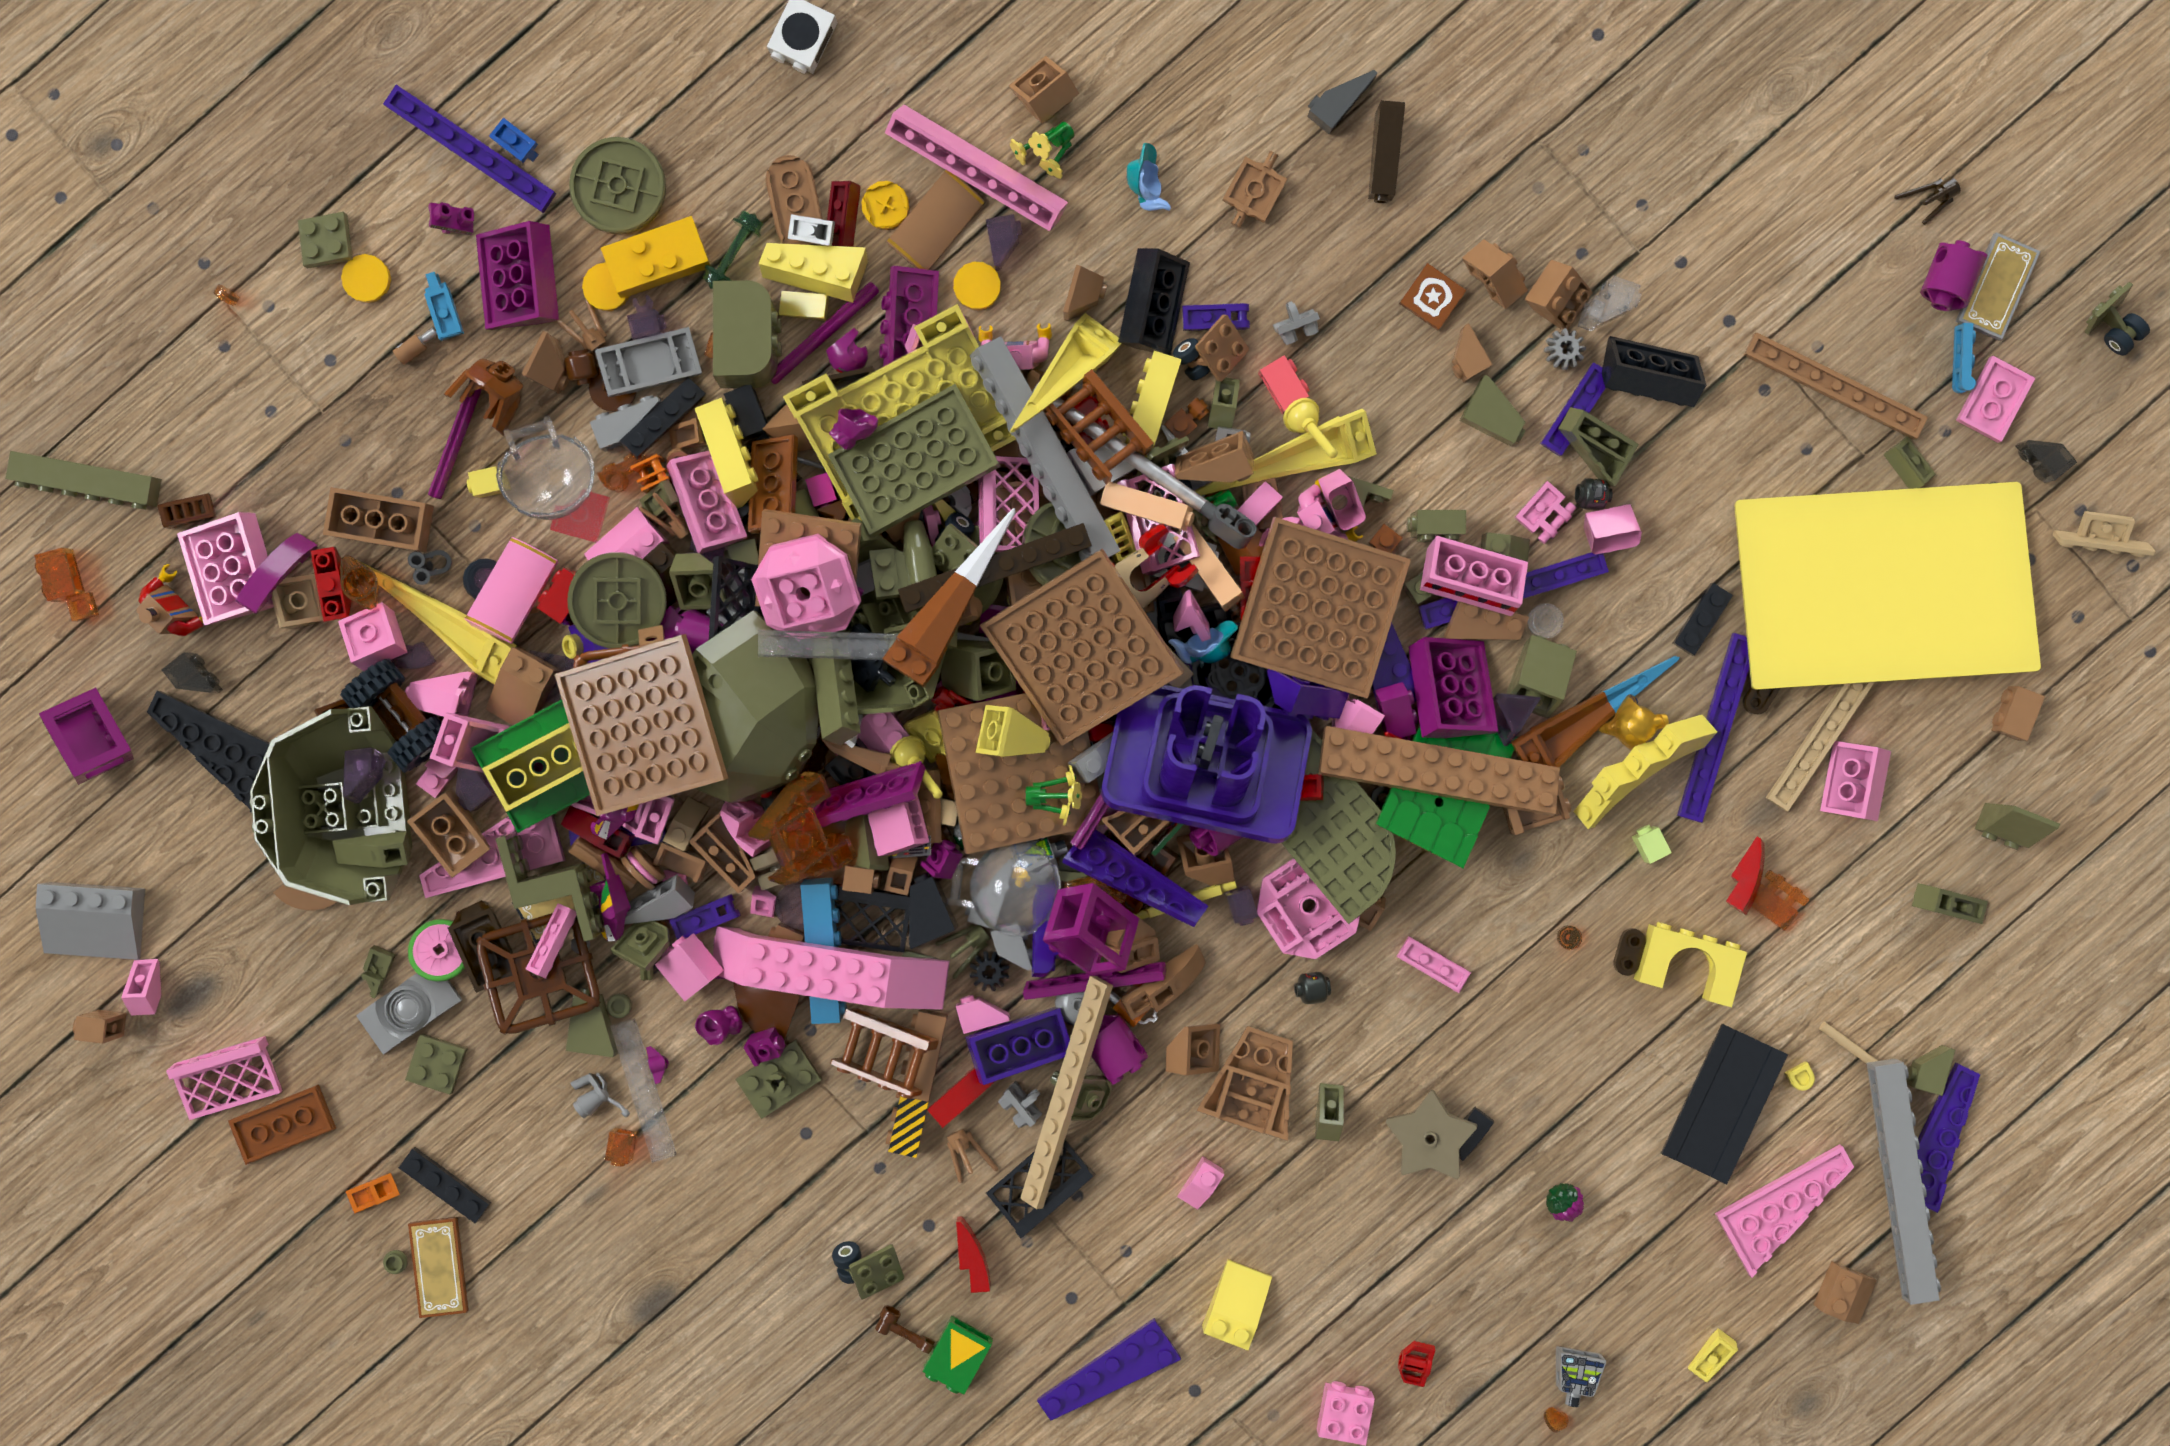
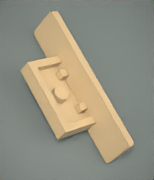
M2084 511L2077 533L2054 530L2053 536L2059 544L2069 548L2074 547V545L2082 546L2092 551H2096L2099 548L2106 549L2114 554L2129 552L2137 557H2144L2145 555L2154 556L2156 552L2147 542L2129 540L2135 524V520L2132 517Z

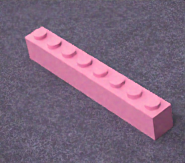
M902 105L893 112L885 134L1046 230L1051 231L1059 222L1068 204L1064 199L908 106Z

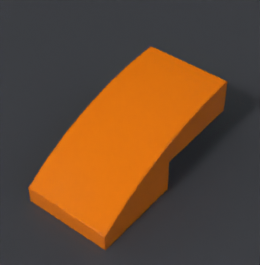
M392 1173L380 1176L346 1191L354 1214L400 1195Z

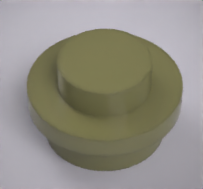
M400 1250L388 1252L383 1259L385 1270L391 1274L403 1272L408 1264L407 1256Z

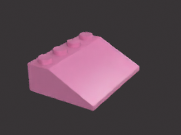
M238 512L177 533L204 625L253 614L252 611L237 603L236 598L252 574L268 557L256 514ZM272 598L259 612L274 607Z

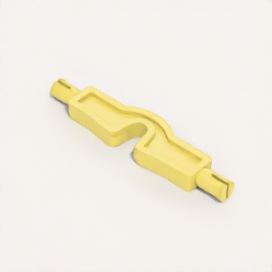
M1235 881L1209 886L1193 891L1190 894L1203 901L1237 889ZM1149 906L1146 909L1140 910L1137 916L1140 919H1146L1164 914V912Z

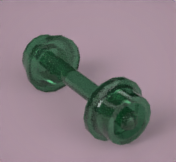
M742 211L737 218L732 219L741 229L717 269L708 265L704 267L706 271L702 279L709 284L710 289H713V281H732L725 276V273L748 234L750 233L758 238L761 237L760 230L763 222L757 219L756 213L749 214L746 211Z

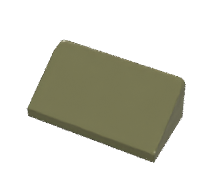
M1905 437L1884 453L1886 459L1909 489L1924 486L1936 475L1909 437Z

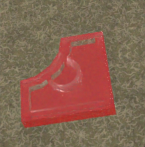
M585 490L582 498L574 505L566 508L556 507L550 530L597 543L610 497Z

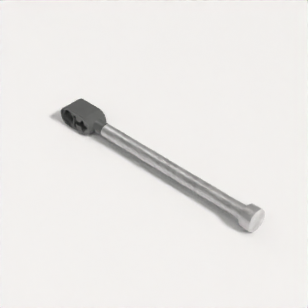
M1059 398L1053 404L1057 408L1065 401ZM1074 407L1063 415L1072 425H1075L1085 417L1084 414ZM1095 422L1083 430L1085 434L1094 440L1107 431ZM1115 436L1103 446L1116 454L1127 444ZM1135 451L1124 460L1208 518L1209 529L1234 548L1243 549L1247 547L1256 533V525L1248 517L1228 504H1220L1216 507L1139 452Z

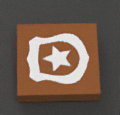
M1427 263L1399 304L1438 331L1462 298L1466 289Z

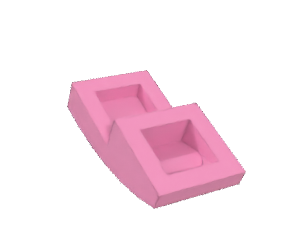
M1265 481L1237 511L1248 517L1257 526L1283 497Z

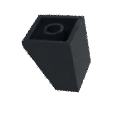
M929 872L915 877L914 883L910 886L909 946L911 949L950 933L958 927V923L938 878L933 877Z

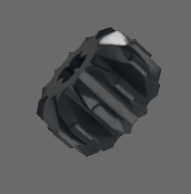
M984 951V960L979 955H976L975 960L979 964H970V968L977 970L970 973V978L978 977L974 982L975 986H978L981 982L984 983L982 991H986L988 984H990L992 991H996L995 983L1003 987L1004 982L1001 978L1009 979V974L1002 971L1008 970L1010 966L1008 964L1001 966L1005 958L1001 957L999 960H996V951L993 952L992 958H989L988 951ZM988 965L992 966L991 969L994 967L996 970L992 977H989L988 973L985 975L983 972Z

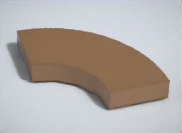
M285 884L273 892L287 905L301 910H320L338 903L334 900L287 887Z

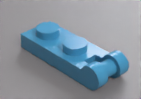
M1962 323L1954 327L1952 388L1958 394L1970 391L1976 386L1975 379L1971 377L1972 368L1975 364V356L1972 354L1973 344L1976 340V332L1973 330L1974 323Z

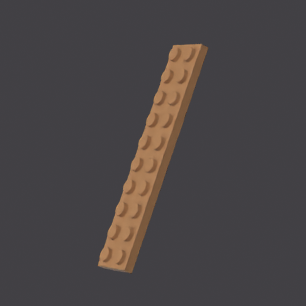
M1325 726L1318 775L1553 816L1556 814L1560 768Z

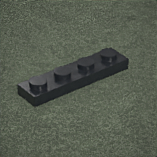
M688 377L620 439V444L638 460L705 398L706 393Z
M416 1147L411 1149L398 1167L473 1223L478 1222L492 1203Z

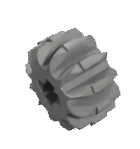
M1564 328L1561 334L1555 331L1552 333L1553 338L1546 340L1549 346L1544 348V352L1551 353L1546 358V361L1549 362L1554 359L1553 368H1557L1560 363L1562 370L1568 369L1569 365L1574 368L1577 366V361L1583 360L1584 356L1579 352H1584L1586 347L1579 346V343L1584 339L1579 337L1576 340L1577 332L1575 330L1570 335L1567 328ZM1563 345H1566V346H1567V349H1566V350H1567L1568 352H1567L1566 354L1562 353V351H1563L1562 346H1563Z

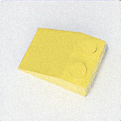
M1227 1259L1202 1324L1203 1333L1249 1350L1260 1320L1272 1276Z

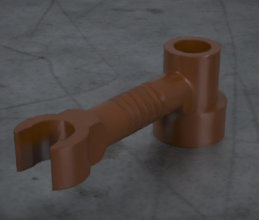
M885 1305L880 1313L881 1318L875 1327L876 1331L883 1335H887L889 1331H892L914 1343L923 1352L930 1354L935 1341L899 1325L897 1321L901 1313L896 1308Z

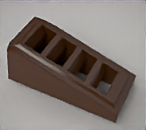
M209 493L157 505L162 525L168 529L216 517ZM200 501H202L204 506V514H201L200 506L198 503ZM189 504H192L195 516H192ZM179 507H182L185 518L181 517Z

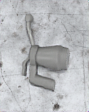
M592 1073L570 1082L575 1090L589 1083L594 1087V1090L578 1097L577 1101L573 1103L575 1110L582 1118L591 1116L606 1101L620 1108L621 1114L624 1117L629 1116L628 1109H625L623 1105L609 1097L607 1082L601 1073L596 1075L602 1082V1086Z

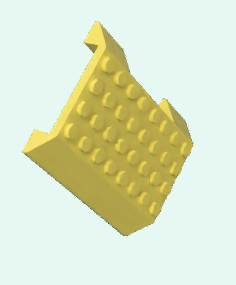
M958 304L914 326L923 344L922 347L837 391L826 373L783 396L842 499V504L851 520L858 518L862 521L828 454L841 448L830 436L829 432L834 424L838 422V411L842 408L851 410L861 409L869 415H874L878 419V426L956 384L992 451L1016 440L1015 436L1009 432L1003 415L997 411L991 393L986 391L982 377L972 366L970 355L979 345Z

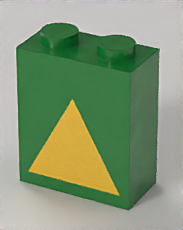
M951 1315L926 1360L922 1372L925 1373L929 1380L933 1382L940 1381L945 1384L949 1391L964 1395L992 1346L993 1338Z

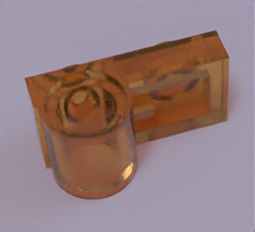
M628 454L623 458V462L618 464L613 462L602 467L603 471L597 473L601 483L613 492H623L629 484L627 475L634 472L630 466L645 460L646 457L644 455L637 460L633 455ZM614 475H619L621 479L619 485L612 487L610 483L611 478Z

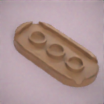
M794 155L781 156L772 163L769 170H767L765 178L777 235L783 244L817 245L816 243L788 239L791 214L822 220L823 217L810 166Z

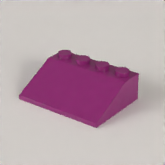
M526 221L477 234L476 242L485 329L493 330L539 325L559 320L550 225Z
M1423 637L1408 647L1422 738H1452L1498 732L1484 641Z

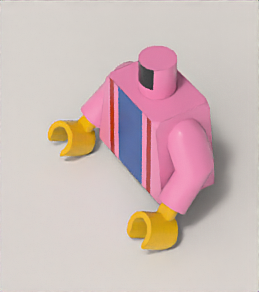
M1040 323L1037 325L1038 341L1005 342L1019 369H1033L1047 359L1049 340L1052 338L1050 323H1048V327L1045 329H1041ZM989 325V331H983L981 326H979L978 340L982 346L992 341L993 327Z
M1317 479L1315 484L1301 493L1298 498L1300 506L1297 513L1304 526L1357 542L1363 537V535L1357 536L1354 532L1358 529V526L1349 529L1345 533L1340 531L1320 495L1322 489L1318 481L1319 479Z

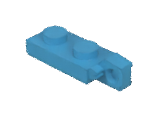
M431 272L425 274L429 287L425 288L426 293L424 295L439 340L443 341L464 334L447 283H441L438 273Z

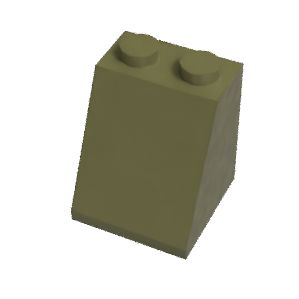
M1531 635L1523 646L1503 703L1548 719L1564 701L1577 651L1570 649L1567 645L1548 641L1545 637Z
M957 639V648L947 649L941 668L942 686L949 691L952 690L957 695L980 701L1016 690V678L991 641Z

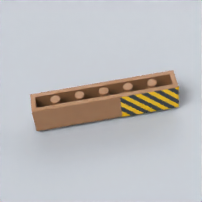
M920 1009L918 1014H913L911 1028H915L914 1031L935 1038L939 1042L937 1049L924 1053L914 1087L923 1090L922 1094L912 1097V1099H907L899 1096L898 1091L896 1092V1098L900 1099L898 1107H893L891 1121L895 1123L893 1131L888 1130L886 1144L890 1145L888 1152L914 1158L918 1155L948 1014ZM910 1044L906 1045V1051L910 1052L908 1061H903L901 1074L905 1075L904 1083L914 1054L913 1045Z

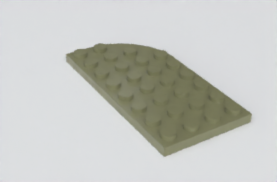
M1313 730L1305 775L1319 773L1322 740ZM1323 775V800L1300 801L1295 828L1291 836L1282 842V845L1344 920L1350 924L1374 905L1386 891L1395 867V840L1392 832L1375 824L1381 810L1356 781Z

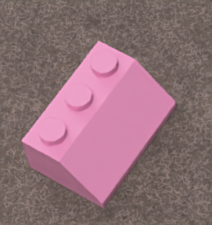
M636 507L584 555L590 560L603 553L625 552L643 559L660 542L668 544L670 542L648 517L639 510V507Z
M1835 741L1832 746L1820 811L1878 821L1891 751L1878 747Z

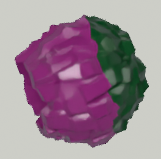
M1560 1183L1549 1189L1546 1196V1206L1550 1214L1556 1220L1572 1222L1583 1213L1584 1202L1581 1190L1568 1183Z

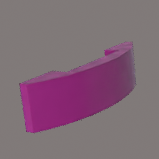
M295 533L286 539L252 574L238 594L236 602L257 614L272 598L274 589L299 562L303 564L311 555L310 551L316 550L318 545L299 533Z

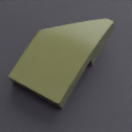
M375 945L369 950L363 967L364 972L361 974L362 979H366L371 990L370 995L374 999L378 996L396 955Z

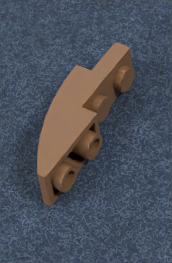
M1198 944L1165 963L1167 971L1164 980L1145 983L1120 998L1128 1016L1132 1020L1151 1008L1156 1012L1160 1011L1191 985L1206 964Z

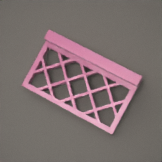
M995 456L999 463L1005 464L1011 471L1002 478L995 469L978 479L979 545L1000 523L996 518V512L1001 507L1007 513L1011 511L1006 503L1013 496L1023 507L1014 515L1012 521L1015 520L1023 529H1025L1026 524L1018 515L1025 508L1032 515L1039 509V479L1033 473L1026 479L1017 470L1021 465H1030L1027 458ZM1012 473L1023 482L1016 490L1005 481ZM1001 484L1011 493L1004 501L996 495V489ZM1025 485L1032 492V499L1028 502L1017 493ZM1007 529L1005 534L1012 541L1007 546L998 545L995 552H1003L1022 545L1018 539L1023 535L1024 530L1015 537Z
M1174 464L1162 467L1164 471L1169 472L1170 475L1175 477ZM1144 474L1117 482L1119 485L1139 490L1137 483L1147 481L1151 483L1147 493L1153 494L1157 486L1166 491L1163 498L1168 499L1169 495L1172 494ZM1176 497L1177 502L1185 504V502ZM1126 513L1137 551L1141 549L1139 546L1140 537L1160 523L1147 521V519ZM1192 525L1187 528V531L1182 530L1181 534L1171 530L1170 526H1165L1170 533L1179 538L1173 550L1163 545L1140 564L1142 573L1154 575L1166 568L1200 557ZM1167 532L1159 540L1162 544L1164 543L1169 532ZM1183 540L1190 544L1192 553L1185 556L1177 552ZM1161 548L1171 552L1167 562L1162 564L1158 560Z
M266 1036L174 1063L166 1070L169 1080L174 1079L189 1120L282 1092L281 1085L266 1049L269 1045ZM261 1055L264 1062L262 1070L249 1065L253 1057ZM235 1063L243 1067L239 1077L227 1072L230 1064ZM212 1070L220 1074L216 1084L204 1078L207 1071ZM246 1070L259 1075L255 1084L242 1079ZM224 1076L236 1082L232 1091L219 1086ZM190 1077L198 1082L194 1090H191L184 1086L182 1079ZM264 1077L270 1080L273 1089L265 1090L258 1087L261 1078ZM201 1083L213 1088L209 1098L197 1093ZM239 1084L252 1089L249 1096L242 1097L235 1093ZM216 1091L229 1096L226 1103L220 1104L212 1100ZM194 1097L206 1103L203 1110L194 1111L191 1103Z

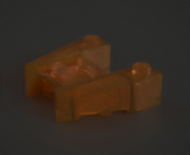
M805 771L795 780L789 782L748 833L749 837L763 841L769 839L781 866L778 871L768 877V880L786 886L799 882L800 879L810 876L816 877L827 871L839 870L857 857L849 836L831 832L825 837L813 809L831 796L822 774Z

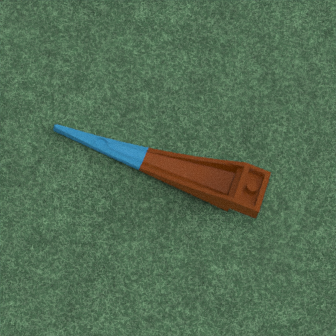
M1674 656L1529 728L1530 731L1511 742L1520 760L1560 767L1586 740L1616 714L1627 695L1631 694L1635 697L1675 664L1680 657Z

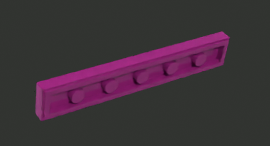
M1157 962L1123 973L1118 971L1095 975L1080 973L1031 980L1026 982L1023 996L1024 1000L1085 992L1090 976H1097L1112 984L1113 987L1162 981L1165 979L1167 968L1165 962Z

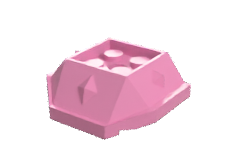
M819 534L771 545L751 579L766 625L798 640L845 630L861 603L860 594L847 554L826 541ZM800 587L807 588L810 591V596L804 595Z
M1294 858L1262 878L1256 913L1284 954L1317 959L1356 933L1360 916L1348 924ZM1306 899H1313L1315 902V906L1311 911H1304L1302 908V904Z

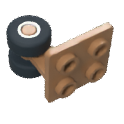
M1223 314L1199 342L1195 338H1189L1178 344L1173 351V357L1181 359V365L1188 364L1189 367L1184 372L1193 381L1203 378L1210 371L1217 381H1223L1249 351V348L1228 315Z

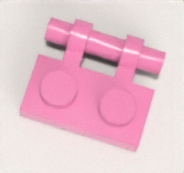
M1546 481L1514 518L1531 533H1534L1540 527L1543 532L1538 537V540L1545 544L1550 538L1553 539L1557 535V530L1564 522H1568L1572 518L1571 514L1576 510V506L1569 502L1563 508L1560 502L1565 496L1551 483ZM1554 511L1557 517L1549 524L1545 519Z

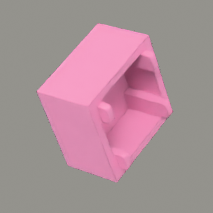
M383 602L338 621L350 661L362 671H366L368 667L374 666L377 662L389 658L392 660L408 653L395 612Z

